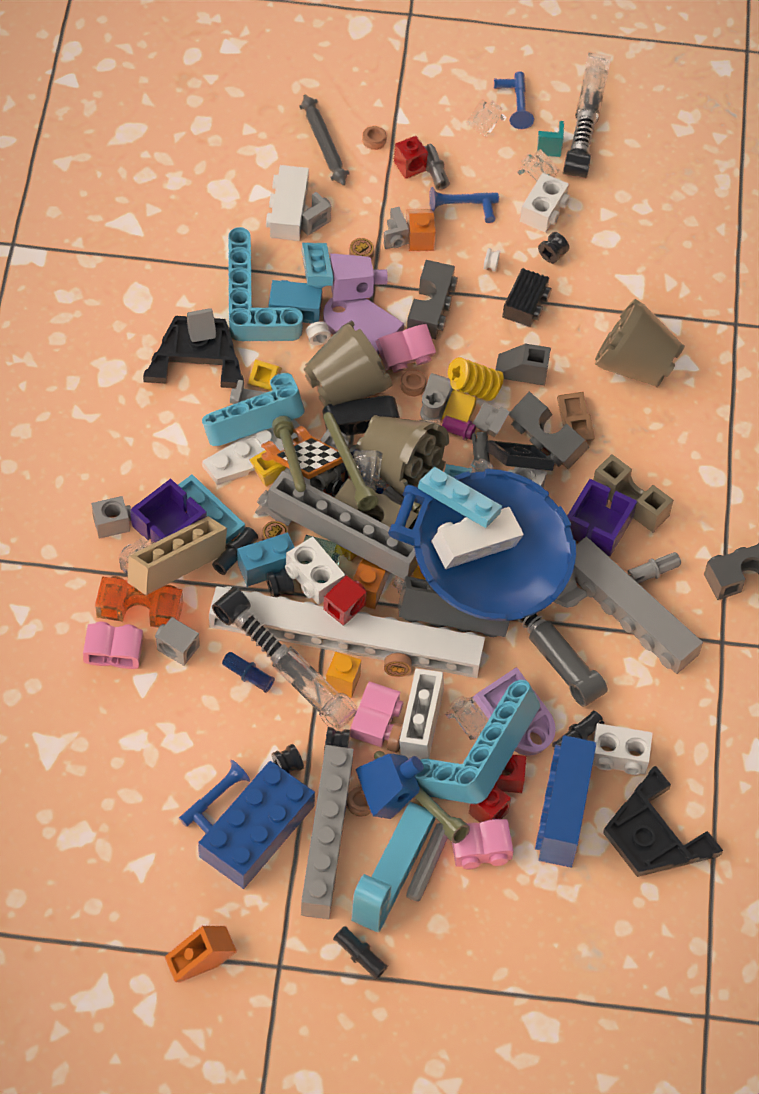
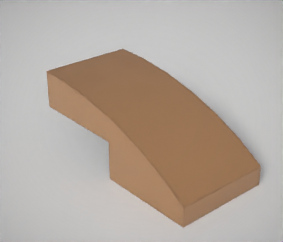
M584 392L558 395L557 401L563 427L565 424H568L586 441L594 440L591 415L587 412Z

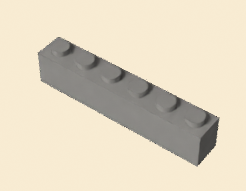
M282 471L269 488V509L404 580L405 576L410 577L418 566L414 546L390 537L388 535L389 526L305 483L306 490L304 492L296 491L290 474Z
M587 537L576 545V560L573 569L576 583L586 591L588 597H593L601 605L606 614L612 615L617 619L626 632L632 633L646 650L652 651L664 667L678 674L699 656L703 642Z
M325 746L301 899V916L330 920L353 765L354 749Z

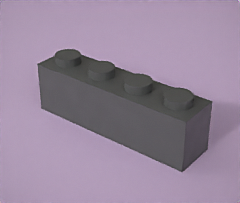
M405 576L398 602L399 617L409 622H427L435 627L448 626L462 632H480L488 637H506L510 621L487 620L466 614L443 600L433 590L427 580Z

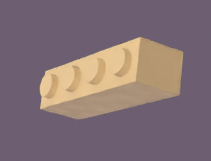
M207 516L129 556L127 583L148 595L217 559L225 551L227 528Z

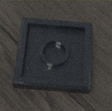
M492 440L486 443L485 450L505 466L553 471L554 460L534 445Z

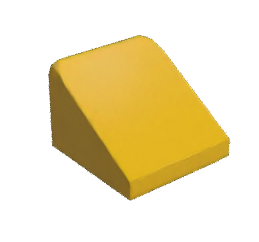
M255 359L248 384L272 391L270 380L280 374L282 368Z
M452 390L442 419L444 420L445 416L448 415L452 418L468 422L475 410L476 398L457 390Z
M264 450L249 460L262 483L267 487L275 482L286 467L274 460H263L261 454L266 452Z

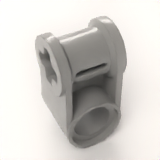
M434 373L430 374L426 389L422 395L423 405L420 416L423 421L434 423L441 421L451 392L454 390L450 385L449 378Z

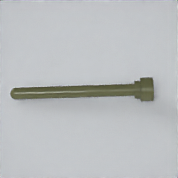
M327 412L324 414L323 419L355 486V502L360 510H371L378 504V497L372 488L366 486L333 414Z
M279 416L274 419L272 429L274 435L282 441L296 491L304 492L306 484L291 437L294 429L293 422L287 416Z
M376 751L374 759H378L386 754L383 751ZM420 788L419 793L414 798L443 825L446 837L453 843L461 842L468 835L470 827L461 818L451 817Z

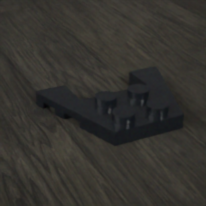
M175 315L162 338L158 351L151 358V364L143 373V382L167 384L169 362L222 365L221 388H237L238 380L244 381V378L239 368L238 358L234 351L226 319L214 318L216 338L192 342L187 326V316Z
M657 766L652 767L643 782L637 786L631 797L621 806L603 830V834L637 877L721 856L723 849L708 830L683 845L652 806L650 801L670 790L671 784Z

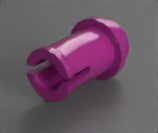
M446 415L442 422V426L446 428L447 432L462 437L464 441L467 439L471 440V435L476 431V425L472 424L470 420L465 422Z

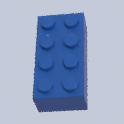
M563 735L561 746L555 745L535 850H540L538 861L572 868L579 842L597 742Z
M270 760L198 842L199 858L244 890L314 808L315 792Z

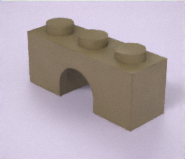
M611 454L595 470L593 480L611 488L609 495L611 502L615 491L636 500L637 505L633 518L653 533L670 516L674 500L655 485H652L647 491L639 488L631 477L632 468Z
M349 478L335 496V499L368 516L379 519L381 523L389 527L395 524L401 505L393 502L388 496L376 493L378 504L371 510H360L354 499L355 486ZM412 509L405 527L413 530L418 514Z

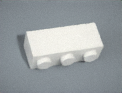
M280 165L278 175L274 174L272 189L276 190L275 194H270L269 208H272V213L267 212L266 227L270 228V238L300 241L302 214L305 210L309 185V168Z
M510 507L501 509L500 515L487 528L467 517L456 524L452 522L445 523L437 529L438 532L432 539V543L445 569L513 548L524 534Z
M415 669L399 741L401 755L407 758L416 756L421 760L429 759L444 692L443 672Z

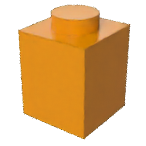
M335 651L326 674V690L352 698L361 675L362 660Z

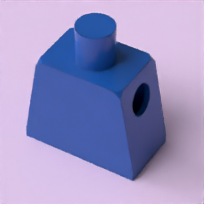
M391 753L355 769L373 817L393 818L419 793L420 788L415 775L423 771L424 767L418 757L413 756L408 759L404 755Z

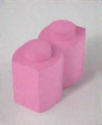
M427 324L380 337L376 341L385 371L392 369L393 373L407 369V364L416 362L417 365L432 361L431 357L436 353Z
M102 621L88 624L83 650L84 663L96 666L112 665L118 668L138 669L143 643V630L129 624L114 627Z
M369 681L352 722L350 737L382 747L384 741L389 739L393 724H391L393 717H399L403 707V701H400V691Z
M507 819L466 823L470 827L468 835L459 843L452 842L455 865L464 869H474L482 863L500 866L506 864L513 857V846Z

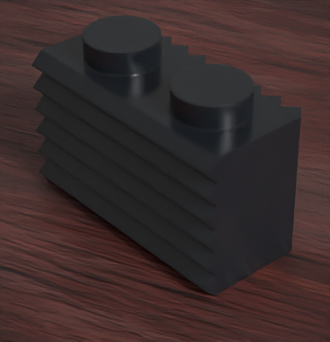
M521 268L504 304L502 318L531 327L533 321H538L543 310V306H541L542 301L547 302L552 290V288L548 287L550 278L534 271L531 272L529 269Z

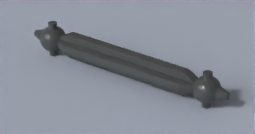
M304 94L302 104L299 105L300 110L304 109L306 111V117L329 169L333 172V176H330L331 181L335 180L344 186L346 185L347 175L350 174L349 170L345 171L342 168L343 163L319 109L315 107L318 103L317 98L313 99Z

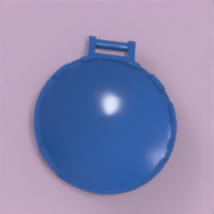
M485 469L484 472L474 473L468 471L454 476L453 478L500 504L502 509L510 507L524 535L513 548L445 569L432 543V539L441 525L448 522L453 524L459 523L466 516L421 491L418 487L412 485L405 487L403 492L404 500L395 524L390 526L388 535L414 546L417 562L423 576L433 590L451 606L481 619L494 621L517 620L542 611L553 603L565 589L575 565L576 541L573 539L570 528L571 523L567 514L561 506L558 507L548 496L549 492L539 484L519 474L497 469ZM415 502L422 506L412 530L405 526Z

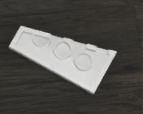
M295 419L292 420L294 429L300 426ZM271 427L243 437L204 459L202 467L218 485L247 476L249 472L254 471L255 469L249 459L265 450L261 447V444L272 441L280 451L284 450L281 439L274 435ZM296 433L292 434V441L298 437Z

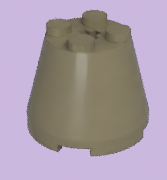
M634 299L619 317L621 319L618 320L612 331L606 336L595 357V365L603 370L657 388L664 377H668L673 371L675 364L672 361L675 357L678 358L685 345L668 330L645 304Z
M352 320L344 324L305 364L306 367L303 368L306 374L304 376L312 388H318L317 391L320 395L318 397L324 407L328 404L336 405L351 400L363 399L384 392L393 386L389 374H384L382 371L384 367L376 350L361 329L354 330L355 324Z
M375 415L371 418L364 437L358 440L356 451L360 453V460L363 465L403 496L407 485L418 487L419 481L433 467L443 471L446 461L442 460L445 445L449 444V435L445 427L434 422L379 417Z

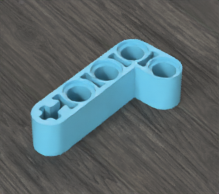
M289 373L278 374L270 380L272 391L206 414L202 418V424L209 444L221 446L272 427L274 419L279 416H287L291 420L301 417L305 412V408L293 376Z

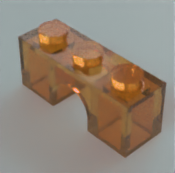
M102 576L95 602L96 617L123 622L129 608L141 605L149 609L150 626L159 628L162 624L166 625L171 617L179 621L183 607V589H178L172 585H165L145 595L121 577Z

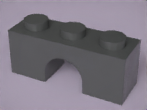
M425 260L419 282V294L429 296L432 299H413L408 315L407 329L427 324L431 339L435 340L438 331L444 330L446 316H443L444 311L450 310L452 296H449L450 291L455 292L458 277L454 276L455 266Z
M530 391L508 414L513 420L511 426L521 435L526 432L531 437L530 443L539 450L544 448L550 453L548 457L554 460L557 467L563 465L569 470L589 448L586 440L568 424H565L556 433L549 434L544 432V425L552 416V413Z
M759 543L748 548L740 547L733 553L724 556L716 555L707 561L704 576L717 600L742 592L746 580L742 573L743 571L750 570L759 574Z

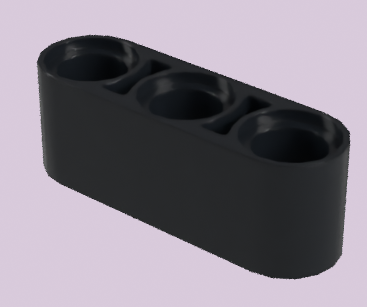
M390 395L351 400L336 405L328 404L322 410L323 416L327 412L333 414L340 431L346 436L365 433L371 418L375 415L379 417L400 418L396 399Z

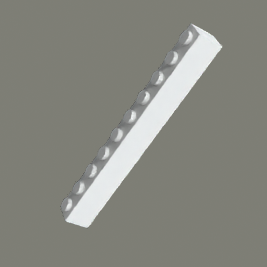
M216 586L209 611V627L245 634V631H240L235 624L230 626L224 624L213 612L212 605L232 588L230 586ZM242 591L251 604L250 610L254 613V618H258L257 621L259 623H264L263 626L266 629L269 628L268 631L271 634L274 633L276 639L280 638L279 641L383 661L390 654L402 653L411 658L412 666L472 678L478 677L485 637L478 636L475 633L456 632L446 627H429L419 622L408 623L398 621L393 617L371 616L366 612H358L343 626L323 610L324 606H319L316 603L292 601L287 597H271L256 591L251 593Z

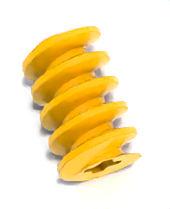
M462 357L455 358L448 366L447 374L452 389L460 390L479 399L483 398L485 401H492L496 398L503 385L504 376L502 372Z

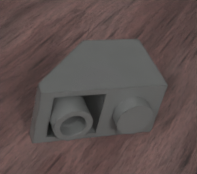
M525 343L498 354L496 370L502 372L506 380L545 386L551 347Z

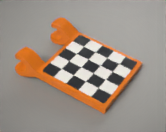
M303 426L293 429V433H296L298 436L293 439V443L295 444L294 447L303 477L311 479L343 463L337 449L312 437ZM272 441L261 444V447L266 450L265 453L261 454L263 460H274L289 468L284 450L280 451Z

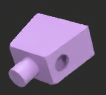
M330 254L333 273V286H331L333 301L370 298L373 296L374 285H387V269H373L370 257Z

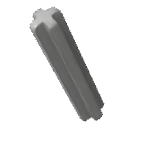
M441 823L436 824L407 890L406 897L415 902L421 900L448 838L444 834L445 831Z

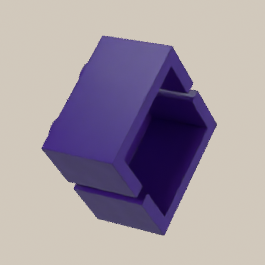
M171 478L130 509L132 527L147 541L151 539V544L207 517V511L193 498L189 497L187 499V493Z
M589 478L567 515L571 523V532L574 540L580 542L587 537L607 556L611 557L634 517L637 501L615 491L611 508H608L607 504L611 488Z

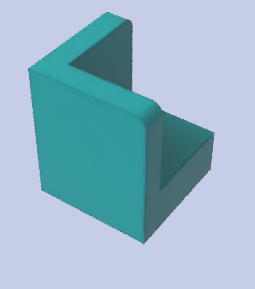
M559 120L558 132L538 131V156L561 157L564 121Z

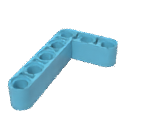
M243 227L232 229L228 235L229 331L232 339L236 341H294L299 339L303 332V315L300 310L292 307L252 308L251 235Z
M518 680L507 688L463 764L421 759L424 769L415 777L419 787L430 797L470 804L480 803L488 797L540 708V701L528 681Z
M409 802L372 876L363 874L353 895L352 922L377 933L382 929L436 819L425 807Z

